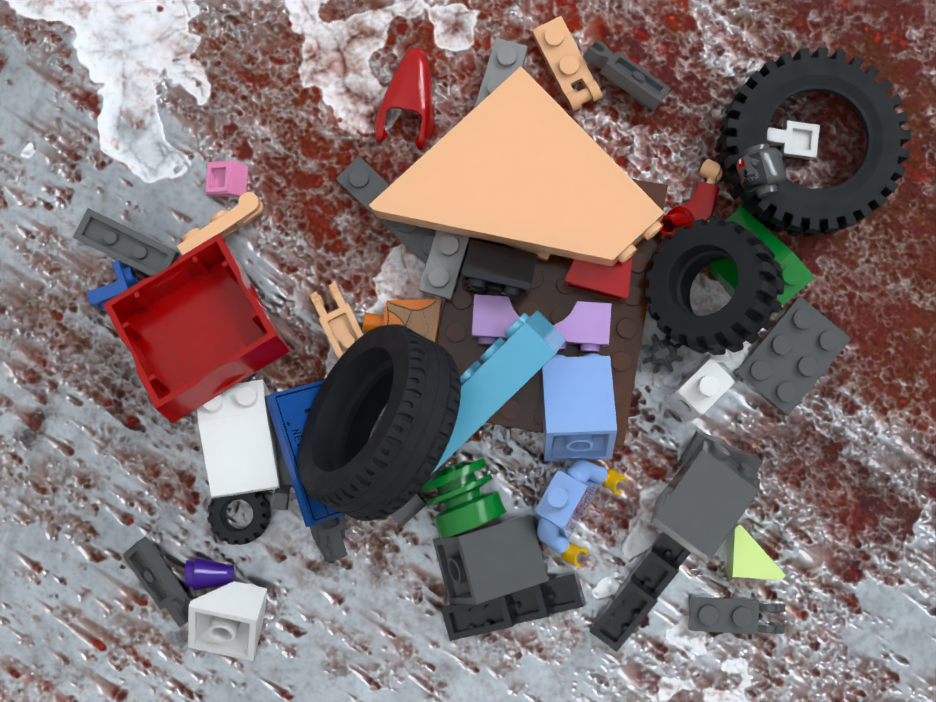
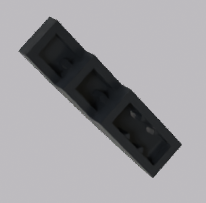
M662 531L614 594L589 632L617 652L656 605L658 597L677 575L679 567L691 552Z
M577 571L548 578L549 581L477 605H448L442 607L441 610L449 640L452 641L510 628L516 624L545 618L554 613L584 607L586 602Z

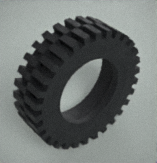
M818 47L812 55L809 53V48L799 49L793 57L791 52L782 54L776 62L773 59L763 65L760 71L754 72L741 87L726 109L725 113L727 115L721 121L719 130L723 132L717 139V148H722V153L718 156V164L726 168L722 175L724 184L731 182L734 188L729 193L733 200L740 196L745 202L741 207L748 212L753 210L758 214L755 218L761 224L766 221L772 223L770 230L779 233L783 229H787L789 236L797 237L802 233H806V237H816L821 233H824L825 236L833 234L840 229L844 230L881 207L887 201L885 197L894 193L899 184L895 183V181L903 177L907 167L900 164L909 158L910 149L902 148V145L911 140V130H901L900 126L909 119L906 111L896 114L895 108L902 103L899 94L889 98L886 91L893 86L891 82L885 79L879 85L874 80V77L880 72L872 65L864 72L860 69L864 62L863 59L855 56L849 63L844 62L847 52L837 50L831 57H827L828 48ZM821 91L838 97L855 112L866 134V150L858 170L846 182L827 189H810L797 185L786 178L781 185L777 186L778 192L776 194L758 198L757 193H749L743 189L736 163L743 156V150L755 145L767 144V131L771 117L778 106L785 100L799 93Z

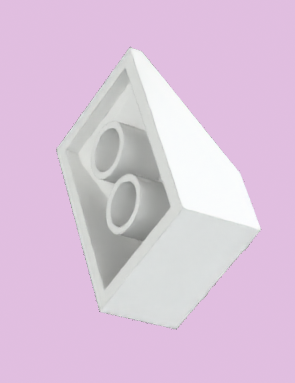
M263 379L238 383L197 408L199 431L210 493L213 499L280 488L274 424L265 396L270 395V391Z

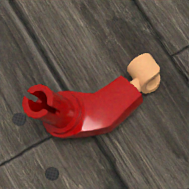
M707 159L703 163L699 175L707 179L706 183L699 182L689 202L671 209L667 215L663 216L660 222L663 223V227L659 231L663 236H676L674 231L682 225L691 228L692 221L704 219L707 222L712 217L720 188L715 183H718L723 175L720 164L711 159Z

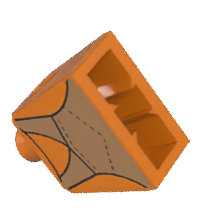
M387 300L384 315L365 312L363 332L367 333L374 328L384 325L400 324L436 343L442 300Z

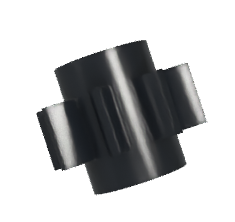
M653 334L651 335L653 344L641 347L642 350L648 352V358L644 359L642 363L647 364L650 362L654 365V374H657L663 366H665L668 373L673 372L671 363L673 361H683V358L677 355V349L682 344L677 343L674 345L670 341L671 337L665 335L663 340H659L658 336ZM657 345L661 349L667 348L670 354L665 356L667 362L663 358L657 359L654 353L659 351Z

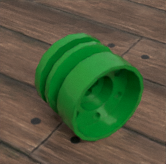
M484 458L480 460H464L435 472L421 488L422 493L434 488L438 490L439 495L426 500L427 506L443 503L445 510L433 517L441 539L457 535L506 513L498 491L482 493L480 487L493 479L491 474L476 479L474 472L487 466Z

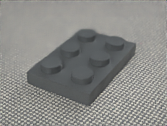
M799 296L734 374L783 415L789 416L850 342L851 338Z

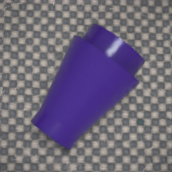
M195 557V560H186L184 586L193 587V591L227 585L233 582L234 565Z

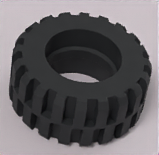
M711 218L709 223L704 219L692 221L691 228L682 225L674 231L676 236L672 239L666 237L660 243L663 248L659 254L653 253L649 261L653 263L651 271L647 270L644 281L649 283V288L644 290L645 301L652 304L647 309L650 317L657 321V327L664 334L696 352L724 355L726 349L733 353L743 350V342L747 341L753 344L760 339L757 333L762 328L768 331L773 324V321L769 319L772 312L779 313L782 303L777 300V295L784 293V283L777 278L782 275L780 264L774 260L775 254L762 240L736 222L729 221L727 223L722 218ZM722 259L733 260L738 271V283L730 301L715 313L705 316L694 314L690 304V290L697 274L712 262Z

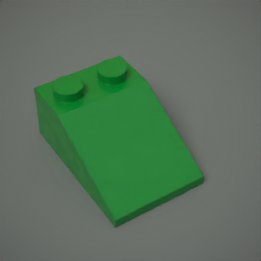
M740 207L725 220L727 223L729 221L736 222L752 232L775 254L774 260L780 264L782 275L777 278L784 283V293L777 295V300L782 303L781 306L815 278L793 251L743 207ZM722 259L705 266L732 297L738 283V271L735 262L731 259Z

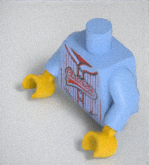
M578 460L569 468L558 469L534 512L539 522L537 527L539 539L561 554V558L576 567H581L577 563V556L579 553L588 555V551L579 545L569 542L572 532L599 484H603V486L616 495H620L622 491L616 488L621 480L628 482V478L615 469L607 471L605 468L585 460Z

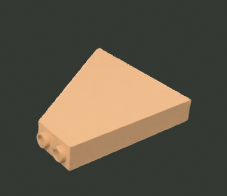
M521 66L369 204L372 212L381 219L611 267L618 261L624 264L638 250L635 245L642 238L645 237L647 240H650L663 227L660 222L664 216V212Z

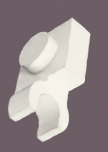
M787 120L783 124V130L768 127L767 144L769 146H781V156L813 160L817 157L820 125Z

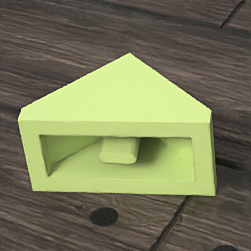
M736 523L728 535L726 574L731 577L782 580L786 576L742 525Z

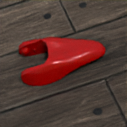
M411 48L406 52L380 102L374 119V133L378 143H382L387 138L385 130L387 112L393 108L413 111L421 116L420 133L415 138L418 150H424L431 141L435 129L431 75L427 55L421 48Z

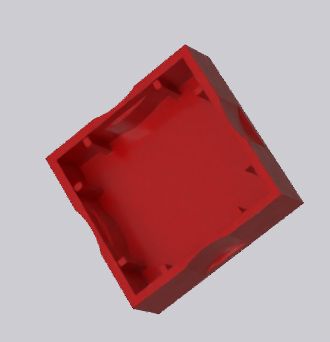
M220 233L182 255L163 271L141 280L103 304L121 341L125 343L132 353L136 371L155 409L172 424L290 352L237 256Z

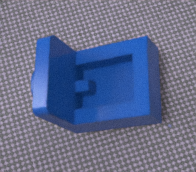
M119 260L112 262L118 281L86 292L91 306L98 309L102 308L103 311H106L103 305L105 302L138 283L132 267H127L126 264Z

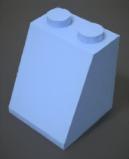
M596 353L586 354L583 357L554 355L541 368L544 461L612 459L617 434L610 356H601Z

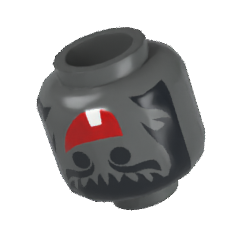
M759 144L743 150V156L736 163L743 189L749 193H757L758 198L776 194L778 192L777 186L781 185L787 178L779 150L770 148L769 144Z

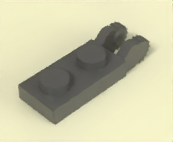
M690 595L688 629L690 631L758 634V632L783 634L785 633V625L775 622L758 623L759 611L770 613L785 612L786 604L760 602L758 599Z

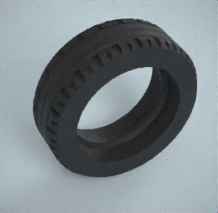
M400 324L374 328L361 336L346 350L318 391L306 419L301 437L298 458L299 474L307 493L312 499L354 519L372 521L395 513L418 493L443 456L458 416L461 399V381L456 363L448 350ZM386 406L385 411H384V413H383V416H382V418H381V420H380V422H379L377 428L375 429L374 433H373L372 436L370 437V434H371V432H372V429H373V427H374V425H375V423H376V421H377L379 415L381 414L382 410H383L384 407Z

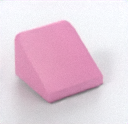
M233 160L207 162L205 195L240 197L247 190L248 166Z

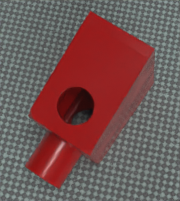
M632 257L624 264L618 261L612 267L573 259L563 281V286L625 302L629 296Z

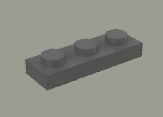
M87 208L73 236L74 239L150 276L156 275L177 260L180 254Z

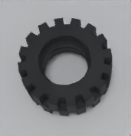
M262 491L212 498V502L208 505L207 510L209 512L207 520L211 524L212 528L210 529L212 533H215L219 540L228 542L231 545H243L259 538L268 528L269 518L271 517L270 503L264 497L265 494ZM243 500L252 507L253 519L247 527L235 528L228 523L226 509L232 501Z

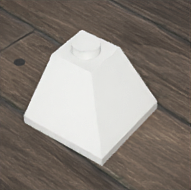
M233 581L191 600L188 611V648L254 662L266 610L267 588Z

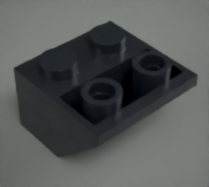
M471 239L462 270V283L467 284V290L487 294V290L491 289L500 291V296H507L510 300L520 301L521 296L528 297L538 254Z

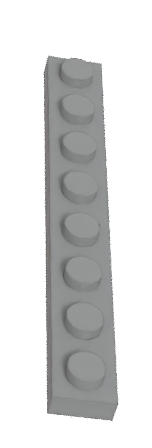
M499 38L495 39L475 107L520 66L523 68L528 53V46ZM436 230L418 289L419 292L452 301L471 237Z

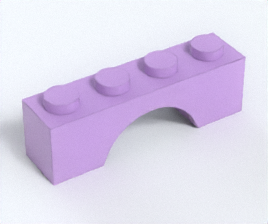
M474 294L472 338H478V344L491 346L500 337L504 340L508 339L504 333L520 318L513 309L509 297ZM577 301L571 313L563 321L553 325L566 338V341L559 350H566V345H580V351L600 352V347L608 346L611 303Z

